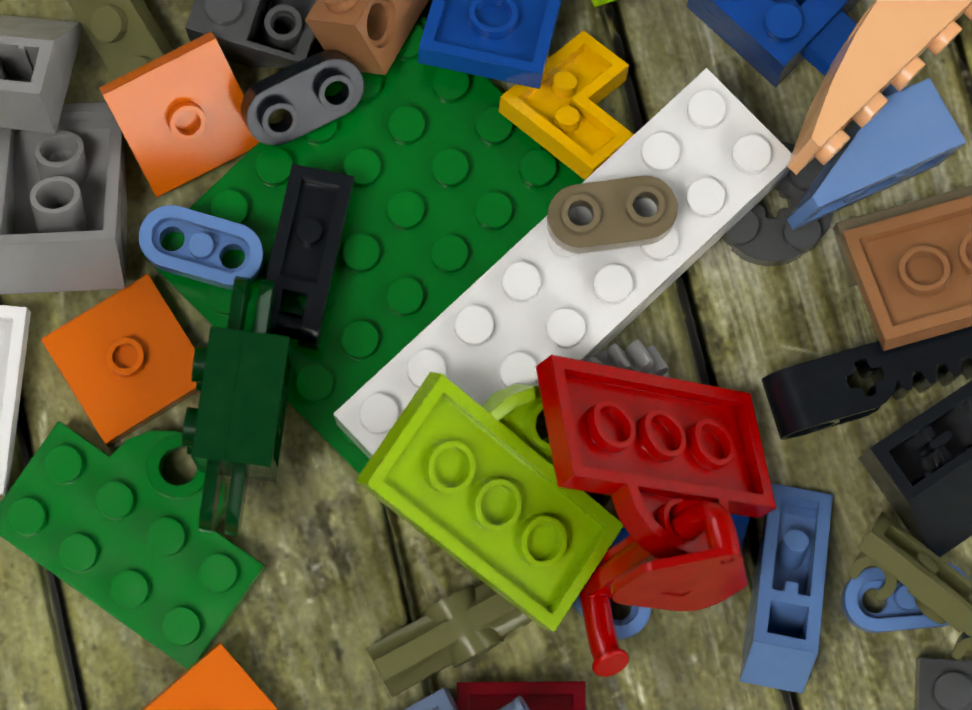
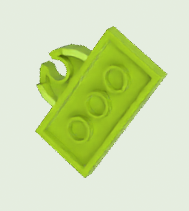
M430 372L355 482L543 629L555 632L624 525L584 491L557 486L549 437L541 439L536 430L537 417L543 410L539 385L514 384L495 392L480 406L443 374Z

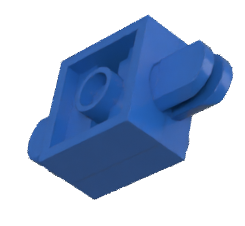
M688 0L687 8L776 88L804 58L825 77L832 61L858 23L848 13L857 5L859 0Z

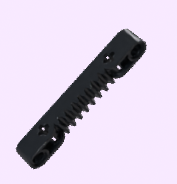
M972 326L886 351L882 350L880 342L877 341L797 364L765 376L761 380L780 439L796 438L865 418L878 411L891 395L895 400L902 399L912 390V387L920 394L926 392L937 380L944 387L950 385L961 374L966 380L971 379ZM856 370L860 378L866 379L871 377L874 385L866 392V396L861 387L850 388L847 383Z

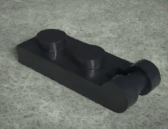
M292 164L266 280L275 281V297L269 334L289 336L291 339L298 340L299 347L318 350L321 342L326 310L355 186L354 176ZM285 294L307 298L303 315L282 311Z

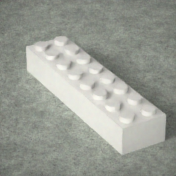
M706 68L583 182L590 183L635 176H652L664 181L674 192L678 205L674 225L667 236L649 245L589 253H572L562 249L553 241L547 228L546 216L333 413L337 426L371 459L430 372L443 374L482 406L495 392L514 384L539 385L536 366L550 355L582 361L593 357L787 176L790 170L787 166L792 153ZM639 198L633 203L635 212L642 217H650L657 212L656 204L649 198ZM583 206L574 207L568 212L570 221L575 225H587L593 219L592 213Z

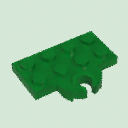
M58 421L0 502V536L188 669L207 653L267 567L216 531L227 509L228 483L224 475L214 531L212 533L199 531V514L206 473L200 472L197 468V472L191 481L184 485H173L167 479L164 471L167 458L173 452L186 448L182 446V433L177 431L150 430L127 439L110 456L72 428Z

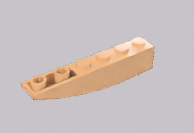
M875 0L860 18L832 61L806 114L787 167L797 175L814 158L824 166L850 140L851 137L843 130L852 121H855L863 128L888 103L889 100L882 92L890 84L900 92L925 67L926 64L919 58L925 50L929 49L937 56L961 32L962 28L955 21L963 14L972 21V0Z

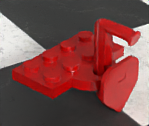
M550 355L536 366V373L557 486L611 495L619 520L630 534L629 537L606 552L579 594L588 644L594 660L592 671L597 676L608 677L622 671L629 662L628 653L619 646L610 599L612 598L616 603L671 611L700 610L722 602L745 588L748 584L736 527L730 514L761 518L774 510L776 504L750 393Z

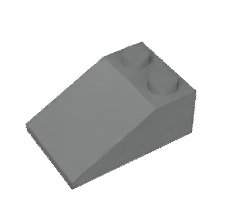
M107 102L63 104L56 134L0 128V295L125 289L128 254L126 139Z

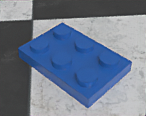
M432 0L419 45L418 63L540 89L563 0Z

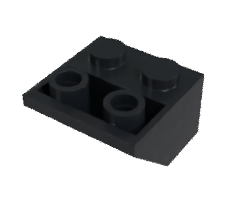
M972 380L869 448L859 457V460L911 535L938 557H941L972 536Z

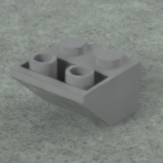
M0 15V128L56 134L83 30L81 23Z

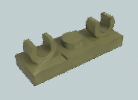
M881 512L860 542L858 549L861 552L855 558L849 570V576L856 579L862 570L869 566L881 569L885 574L886 580L883 581L875 595L881 601L894 593L900 581L909 588L907 592L915 597L914 600L917 607L929 619L939 624L947 622L959 633L963 631L957 639L952 652V657L957 661L960 660L965 652L972 648V582Z

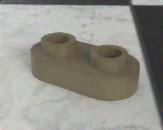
M635 176L570 185L560 190L552 199L548 209L547 228L553 241L562 249L572 253H589L649 245L662 240L671 231L678 211L677 199L672 189L664 181L652 176ZM639 198H649L656 204L657 212L650 217H642L635 212L633 203ZM583 206L592 213L593 219L587 225H575L570 221L568 212L574 207Z

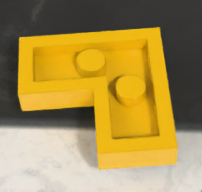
M583 30L547 59L540 89L515 84L500 96L498 112L586 180L634 135L597 106L600 101L626 81L629 64Z

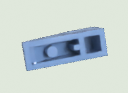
M930 78L907 88L905 86L900 92L890 84L882 92L889 100L888 103L863 128L857 123L853 125L848 132V135L851 137L850 140L826 163L788 217L787 221L792 230L940 165L966 143Z
M771 483L776 508L764 515L746 622L739 682L803 694L819 649L833 495Z

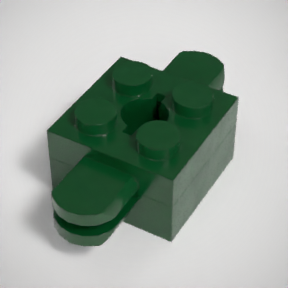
M236 276L234 280L227 328L210 326L208 344L198 342L196 344L192 365V382H196V391L201 392L198 408L187 407L182 432V446L187 447V454L191 455L199 471L206 473L199 514V531L211 533L214 531L223 475L231 476L226 510L225 534L239 536L248 479L276 482L294 361L290 337L269 334L275 297V281L261 280L253 332L244 331L250 278Z

